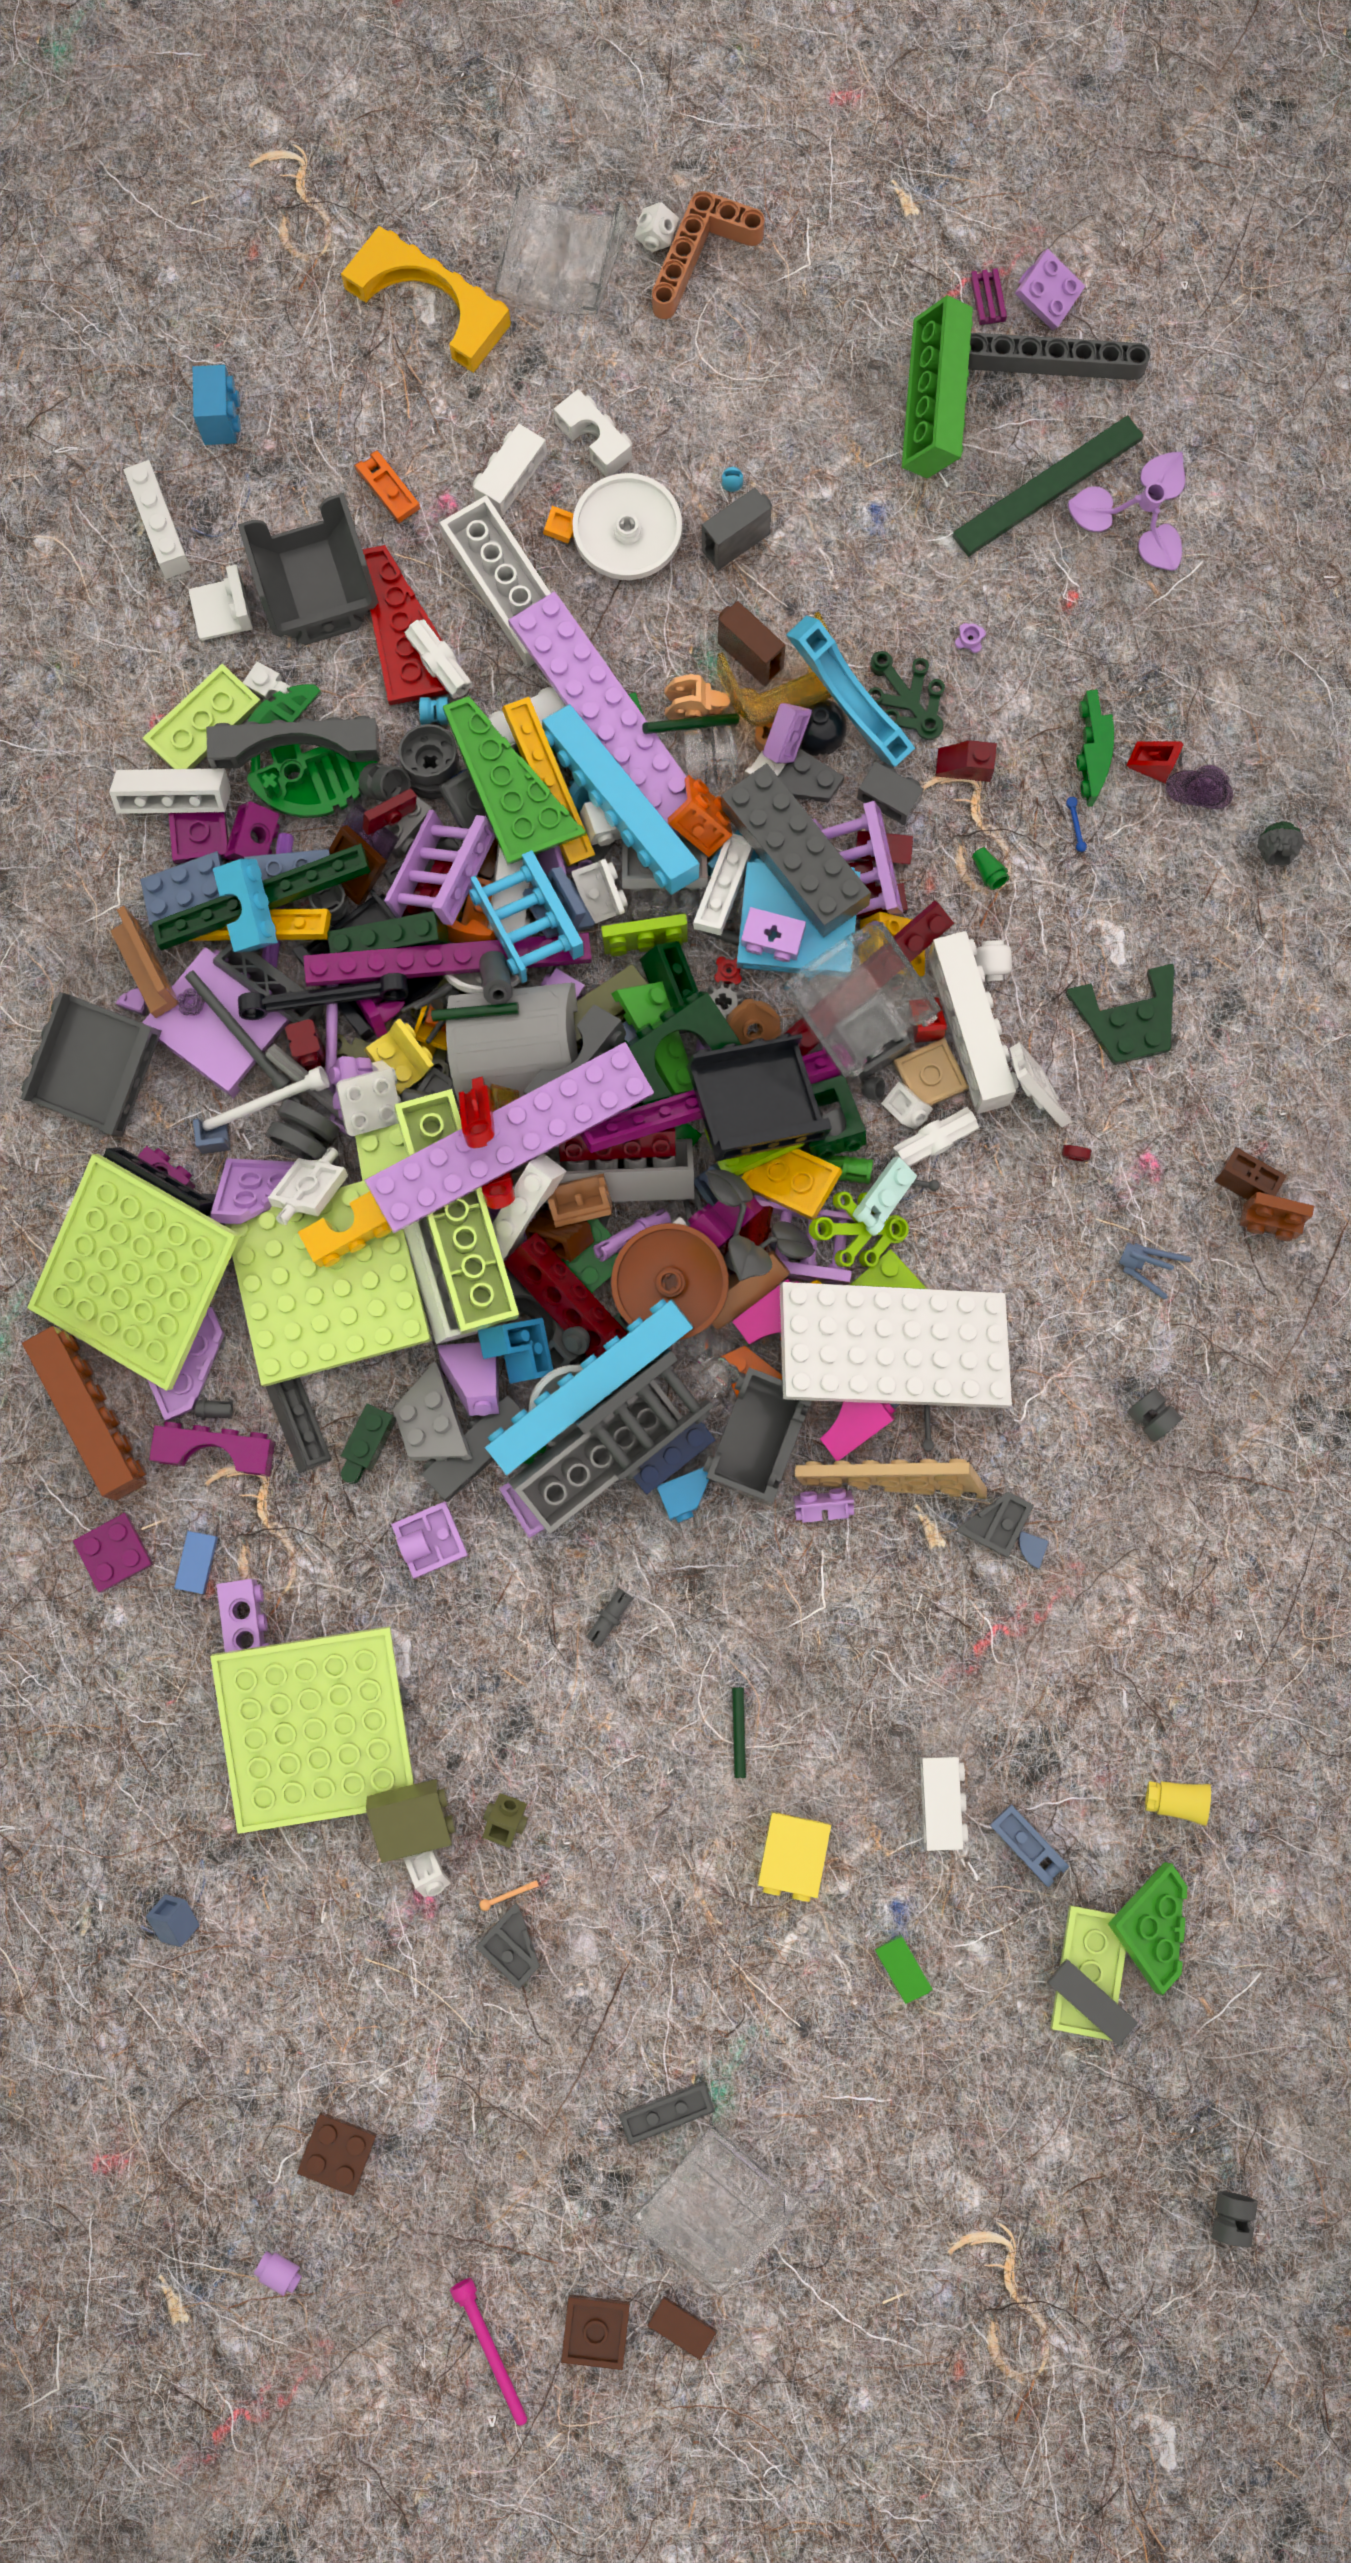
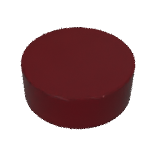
M1063 1145L1062 1156L1069 1160L1088 1162L1090 1161L1092 1150L1080 1146Z

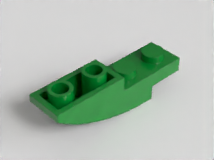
M1097 689L1087 690L1083 701L1079 702V714L1081 718H1085L1086 727L1083 728L1085 744H1083L1080 754L1076 756V765L1078 772L1082 771L1083 781L1080 783L1082 798H1086L1087 807L1094 805L1109 772L1114 747L1113 714L1101 715Z

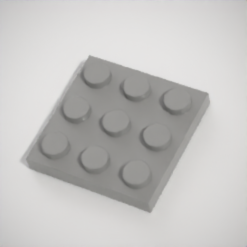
M681 835L679 837L680 840L700 863L699 879L684 888L690 890L707 888V856ZM622 840V889L638 891L645 888H658L666 890L665 887L661 888L656 883L653 872L649 867L645 868L640 863L637 853L632 846H626Z

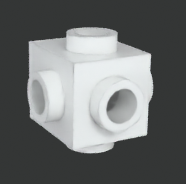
M662 202L643 208L637 221L638 226L634 237L652 253L667 248L674 240L679 217Z

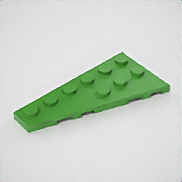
M470 696L443 706L446 719L507 865L522 860V854L531 850L536 855L586 835L587 832L583 827L578 825L564 805H561L553 796L546 784L527 762L515 752L508 740L496 730L489 718Z

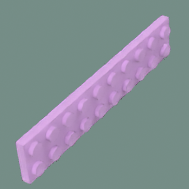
M552 592L508 619L509 626L566 706L570 704L668 824V817L687 800L686 775L656 733H643L642 725L647 720L556 592ZM670 826L671 829L676 833V835L680 837L681 834L678 831H676L672 826Z
M624 1042L494 1111L495 1135L487 1142V1146L481 1148L468 1147L462 1129L365 1179V1183L392 1232L396 1233L649 1098L654 1094V1091L628 1045Z

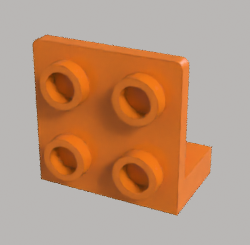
M688 775L685 778L687 800L668 817V824L706 856L710 857L733 835L731 820L721 809V797H715L709 792L708 787L700 779L695 780Z

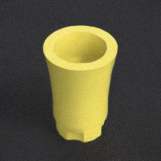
M1164 1781L1160 1783L1148 1782L1145 1798L1146 1811L1188 1820L1203 1826L1207 1825L1211 1803V1784H1181Z

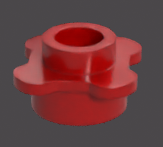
M724 956L717 958L716 965L718 969L714 975L715 981L717 983L723 981L724 984H740L742 981L740 975L741 968H737V958L734 960L726 959ZM730 968L732 971L727 973L726 970Z

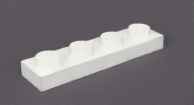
M733 834L723 844L694 919V929L721 936L744 877L747 862L750 861L754 850L743 836Z

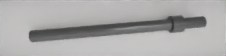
M190 971L185 976L186 980L272 1080V1086L279 1090L290 1085L291 1080L286 1074L278 1071L195 971ZM299 1094L287 1098L299 1104L304 1102Z

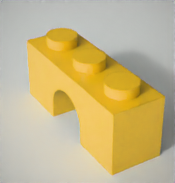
M370 1191L349 1203L354 1212V1222L348 1230L335 1232L331 1224L322 1218L298 1232L310 1257L319 1267H330L340 1261V1256L349 1251L350 1253L357 1252L366 1246L365 1242L374 1237H384L392 1231Z

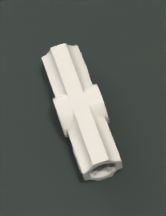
M424 619L416 620L410 624L409 628L405 631V635L419 653L422 663L431 676L438 678L453 699L461 698L468 693V690L472 687V682L458 665L454 653L446 642L439 640Z
M966 1107L942 1121L936 1120L921 1128L918 1134L897 1144L892 1150L895 1157H900L911 1167L929 1156L935 1157L945 1152L954 1145L953 1143L979 1129L977 1119L973 1112Z

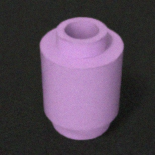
M266 2251L254 2272V2275L259 2277L260 2283L282 2296L287 2291L293 2293L302 2278L298 2274L300 2267L276 2252L271 2254Z

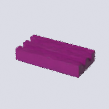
M998 268L992 269V272L982 270L980 274H977V271H972L970 278L979 325L1006 322L1007 314ZM989 280H992L994 293L999 314L998 316H996L995 314V308ZM980 281H983L989 317H985L979 286Z

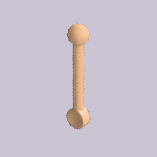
M537 1880L490 1900L483 1899L480 1901L479 1907L482 1911H488L494 1904L539 1886Z

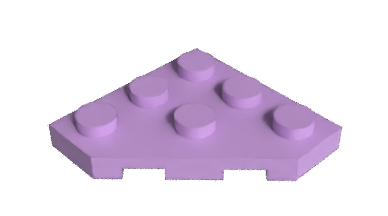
M227 1158L211 1210V1218L219 1223L242 1224L269 1210L272 1206L268 1197L295 1162Z
M209 1307L173 1389L166 1391L148 1380L166 1422L193 1411L196 1401L201 1394L225 1335L213 1307Z

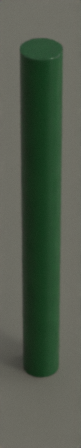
M737 713L646 722L643 723L642 730L644 734L735 725L739 723L740 718Z

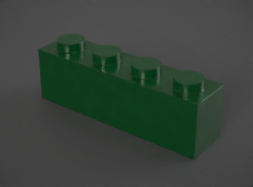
M434 911L327 932L330 953L449 944L447 925L441 922Z

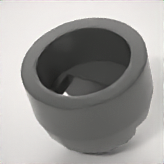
M870 1077L865 1079L862 1083L865 1085V1089H861L863 1095L871 1100H881L885 1092L883 1078Z

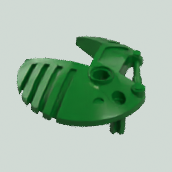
M302 684L287 688L289 693L286 694L281 691L276 692L272 695L275 700L270 702L266 699L254 710L248 721L259 724L271 723L274 720L296 722L310 704L322 694L321 690L314 684ZM300 744L285 745L270 749L273 764L260 769V754L252 758L251 773L248 774L247 781L259 799L274 810L299 818H318L334 814L333 807L338 804L341 810L348 807L346 800L351 796L355 802L361 796L358 790L360 788L359 777L361 771L368 764L378 763L379 761L351 762L341 754L324 747H317L302 753ZM291 773H300L297 778L288 779V776Z

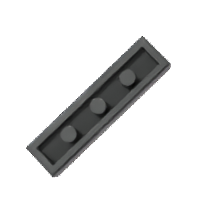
M300 1377L266 1386L298 1472L302 1473L331 1461V1456Z

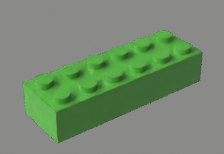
M946 295L913 320L901 468L927 479L959 460L963 452L962 442L963 429L965 427L964 416L967 401L966 390L969 376L968 365L971 351L970 339L973 326V307L949 295Z

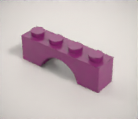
M164 1422V1426L154 1425L149 1460L154 1463L185 1466L188 1459L198 1450L206 1447L223 1448L231 1456L237 1472L270 1477L275 1442L267 1439L268 1434L250 1432V1437L238 1436L239 1431L222 1428L221 1433L210 1432V1427L193 1425L192 1430L181 1429L182 1424L175 1422Z

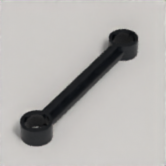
M388 973L381 976L379 981L268 996L258 992H248L238 997L239 1017L245 1020H259L266 1017L270 1012L382 998L386 1001H400L409 995L408 979L406 975L401 973Z

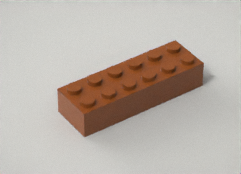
M51 1326L22 1342L101 1496L117 1501L146 1485L147 1483L143 1477L147 1475L146 1470L139 1460H134L130 1452L133 1450V1446L129 1438L125 1434L121 1435L117 1426L120 1425V1421L112 1409L108 1411L104 1403L107 1397L99 1384L95 1385L90 1376L94 1374L86 1359L81 1360L77 1352L81 1348L76 1338L72 1334L68 1335L65 1330L61 1331Z

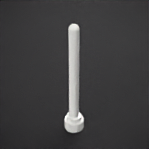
M321 1066L309 1070V1074L305 1075L303 1080L205 1120L202 1123V1128L205 1131H211L310 1089L311 1091L316 1090L319 1092L329 1088L328 1076Z

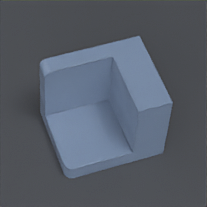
M193 1119L195 1145L202 1154L231 1150L228 1123L211 1131H205L202 1128L201 1120Z
M166 1894L146 1915L159 1940L178 1947H182L199 1927V1922L187 1901Z

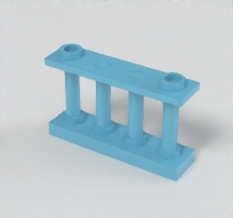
M532 850L522 854L523 866L520 867V871L484 887L480 885L475 875L470 878L472 889L468 890L472 902L475 906L480 905L509 958L506 960L511 974L513 976L518 975L522 983L527 981L525 967L562 950L564 952L569 951L573 960L584 955L583 941ZM523 881L526 883L531 882L534 890H532V894L497 910L493 909L488 897ZM536 904L539 906L544 905L547 911L545 917L510 933H506L500 920ZM549 927L557 929L560 935L558 940L519 957L513 945L514 943Z

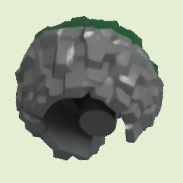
M1281 821L1268 826L1260 834L1258 849L1266 863L1284 867L1291 864L1295 856L1299 854L1305 841L1301 829L1294 827V824Z

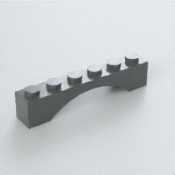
M357 716L354 719L344 720L339 717H330L324 721H315L308 718L301 719L298 722L274 720L266 724H259L253 721L244 722L242 725L217 723L214 726L206 727L207 759L212 768H241L249 760L267 750L292 744L324 747L341 754L351 762L380 761L379 729L376 719L369 716Z

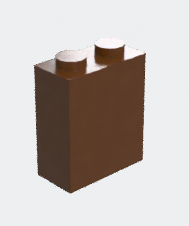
M739 601L731 607H725L718 616V644L765 687L784 669L786 645Z

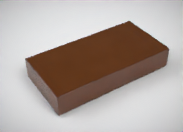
M665 2296L661 2299L647 2325L699 2360L703 2357L716 2334V2329Z

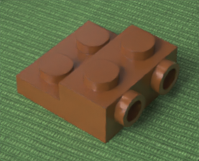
M1256 1192L1244 1203L1239 1225L1247 1227V1231L1251 1233L1264 1234V1232L1275 1234V1238L1279 1240L1292 1241V1239H1296L1303 1234L1304 1224L1312 1218L1314 1206Z

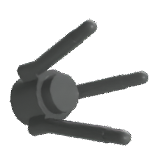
M445 983L427 996L401 1008V1013H406L413 1009L418 1010L430 1003L435 1010L447 1009L448 997L460 994L450 983ZM446 1020L438 1021L426 1039L427 1044H430L434 1037H436L446 1023Z

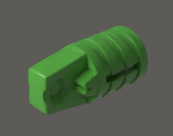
M833 1156L824 1160L841 1168L842 1174L838 1180L870 1185L873 1159Z

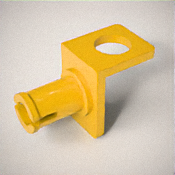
M426 1005L422 1007L414 1029L415 1039L420 1041V1046H425L432 1057H434L436 1048L447 1051L446 1032L440 1030L430 1044L426 1043L427 1037L433 1030V1027L421 1023L427 1008Z

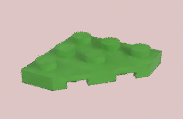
M1164 1862L1108 1923L1154 1992L1160 1995H1164L1182 1974L1183 1961H1179L1180 1942L1184 1943L1186 1919L1182 1917L1183 1899H1187L1188 1886L1173 1864Z

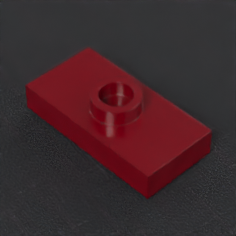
M408 789L365 811L363 830L367 835H370L387 825L397 824L402 817L415 811L417 795L412 789Z

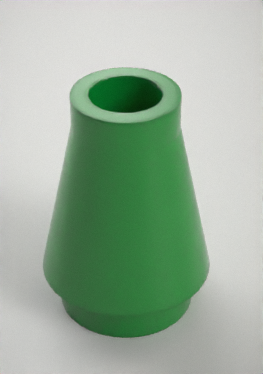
M985 847L974 852L972 859L977 866L984 886L989 887L991 890H996L1009 880L1008 869L991 855Z

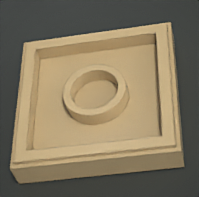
M945 1038L893 1061L902 1083L921 1101L930 1106L969 1089Z

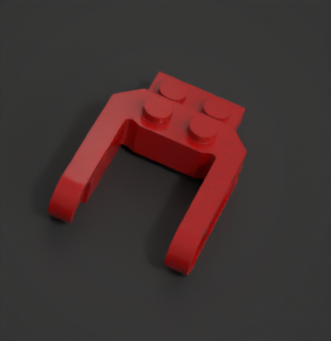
M483 1076L471 1079L472 1089L467 1094L464 1091L458 1092L460 1104L458 1111L461 1118L462 1132L466 1144L470 1148L487 1146V1142L495 1135L494 1110L490 1089L485 1085ZM512 1171L482 1186V1192L489 1208L501 1209L507 1207L515 1200Z

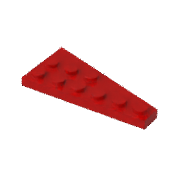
M381 545L362 549L379 602L374 609H370L389 706L420 700V697L431 698L449 694L438 678L432 677L427 671L419 653L407 639L405 631L416 620L424 619L439 640H443L425 610L419 604L413 590L407 584L387 547Z

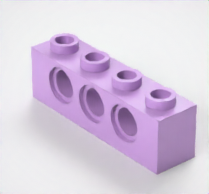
M255 1579L216 1584L225 1652L245 1649L241 1645L240 1640L246 1632H250L254 1637V1642L250 1648L269 1645L264 1640V1631L268 1630L267 1618L265 1613L261 1614L260 1602L264 1601L262 1585H257V1580ZM245 1602L250 1607V1613L245 1619H240L237 1615V1608L241 1603Z

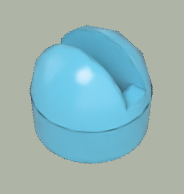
M728 467L722 474V486L729 492L738 491L743 485V474L737 467Z

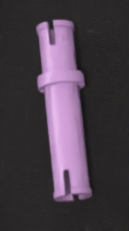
M661 1208L648 1217L638 1218L632 1226L594 1245L593 1250L596 1257L600 1258L602 1262L606 1261L611 1256L619 1253L627 1241L638 1232L654 1225L671 1223L670 1215L667 1211L664 1212L665 1209Z

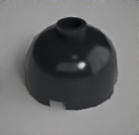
M814 698L805 701L800 707L812 710L799 748L812 756L833 753L842 745L846 737L847 722L843 710L835 702L826 698Z

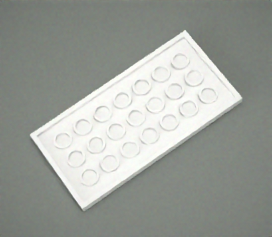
M782 1282L780 1284L783 1399L1009 1408L1012 1406L1005 1293Z

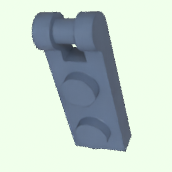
M1012 1804L989 1824L1047 1888L1055 1882L1053 1878L1060 1871L1064 1873L1069 1868V1865ZM1048 1857L1052 1863L1044 1870L1039 1864Z

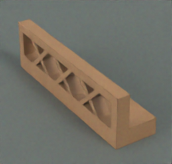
M123 905L117 909L123 923L112 929L111 933L150 1013L157 1018L180 1003L139 921Z

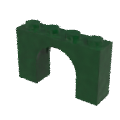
M697 990L692 991L682 999L684 1002L676 1009L674 1007L666 1009L659 1015L660 1020L652 1026L650 1023L642 1026L635 1032L637 1036L629 1042L627 1040L622 1042H626L654 1091L652 1096L639 1102L640 1106L673 1096L659 1076L654 1060L658 1044L669 1033L677 1030L690 1031L699 1039L703 1047L710 1049V1051L721 1049L723 1046L733 1043L737 1044V1046L742 1045L708 992L700 991L698 993Z

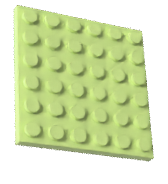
M92 1154L27 1308L164 1390H172L240 1238V1234L100 1154Z
M365 1180L340 1187L319 1216L294 1213L287 1225H282L276 1220V1216L279 1215L282 1208L272 1206L269 1210L242 1224H225L227 1228L240 1234V1238L232 1253L260 1383L264 1387L432 1341L403 1229L396 1233L391 1231L381 1238L374 1237L365 1242L366 1246L354 1253L347 1252L340 1256L339 1262L330 1267H319L313 1262L298 1234L300 1230L322 1218L331 1224L335 1232L348 1230L354 1222V1212L349 1203L370 1191Z
M390 1626L216 1653L210 1656L238 1834L367 1813V1796L414 1784Z

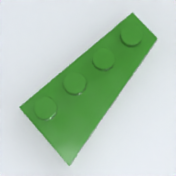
M663 982L618 989L611 993L615 1002L619 1001L626 1012L623 1016L628 1025L632 1024L636 1031L648 1023L652 1026L660 1020L659 1015L671 1007ZM679 1030L673 1031L666 1035L658 1044L654 1060L659 1076L671 1094L675 1096L692 1091L693 1085L687 1069L689 1060Z

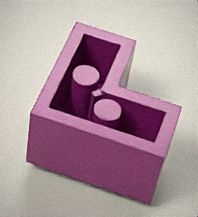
M754 1197L750 1202L745 1203L746 1211L741 1229L764 1209ZM720 1201L714 1206L708 1203L703 1209L697 1211L688 1219L689 1227L706 1235L719 1249L732 1238L740 1207L727 1206Z

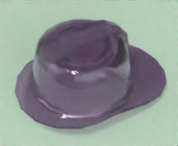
M1203 765L1195 771L1182 770L1176 772L1166 782L1168 795L1175 801L1183 804L1221 809L1228 806L1233 799V789L1229 784V776L1220 767L1215 765Z

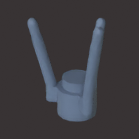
M1127 1243L1119 1261V1264L1125 1266L1123 1272L1135 1277L1161 1298L1167 1299L1166 1293L1137 1272L1135 1268L1141 1270L1144 1263L1147 1262L1168 1270L1174 1269L1173 1265L1152 1258L1148 1254L1184 1262H1190L1191 1257L1144 1247L1137 1243L1135 1245Z

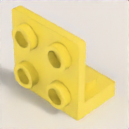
M401 1019L394 1022L387 1034L381 1036L364 1049L372 1062L383 1060L387 1065L394 1068L397 1076V1084L395 1086L398 1095L403 1093L405 1088H410L425 1078L434 1066L432 1063L433 1057L425 1046L421 1047L418 1044L413 1028L408 1023L404 1024Z

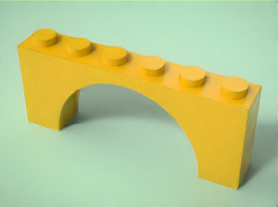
M380 226L377 227L341 273L345 290L365 303L387 286L406 281L428 283L447 293L460 311L459 326L449 344L451 357L473 373L511 325L509 309L502 301L493 300L480 287H473L460 274L450 272L437 259L428 258L422 254L418 247L413 244L408 245L395 232L387 231Z

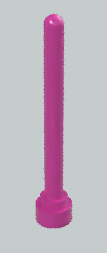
M472 2278L464 2279L452 2286L450 2293L455 2303L458 2302L460 2307L464 2306L516 2424L523 2426L527 2422V2416L475 2302L477 2298L475 2294L477 2291Z

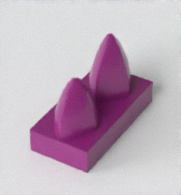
M382 998L358 1000L356 1004L378 1038L388 1033L384 1023L390 1021L400 1012L405 1004L404 1001L380 1003L383 1000Z

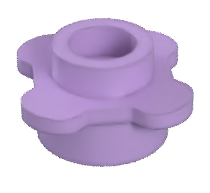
M963 623L959 627L960 635L955 640V645L959 649L966 648L970 649L972 653H978L982 648L980 643L982 638L985 637L986 632L976 624Z

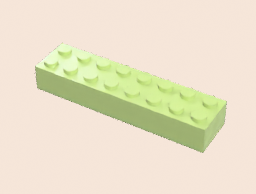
M452 1089L395 1104V1114L408 1157L462 1129L461 1118ZM480 1187L426 1216L460 1335L518 1319L519 1312L482 1188Z

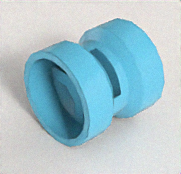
M420 697L419 713L421 725L431 724L432 722H438L440 725H449L443 711V706L449 704V697H439L437 700H431L429 697Z

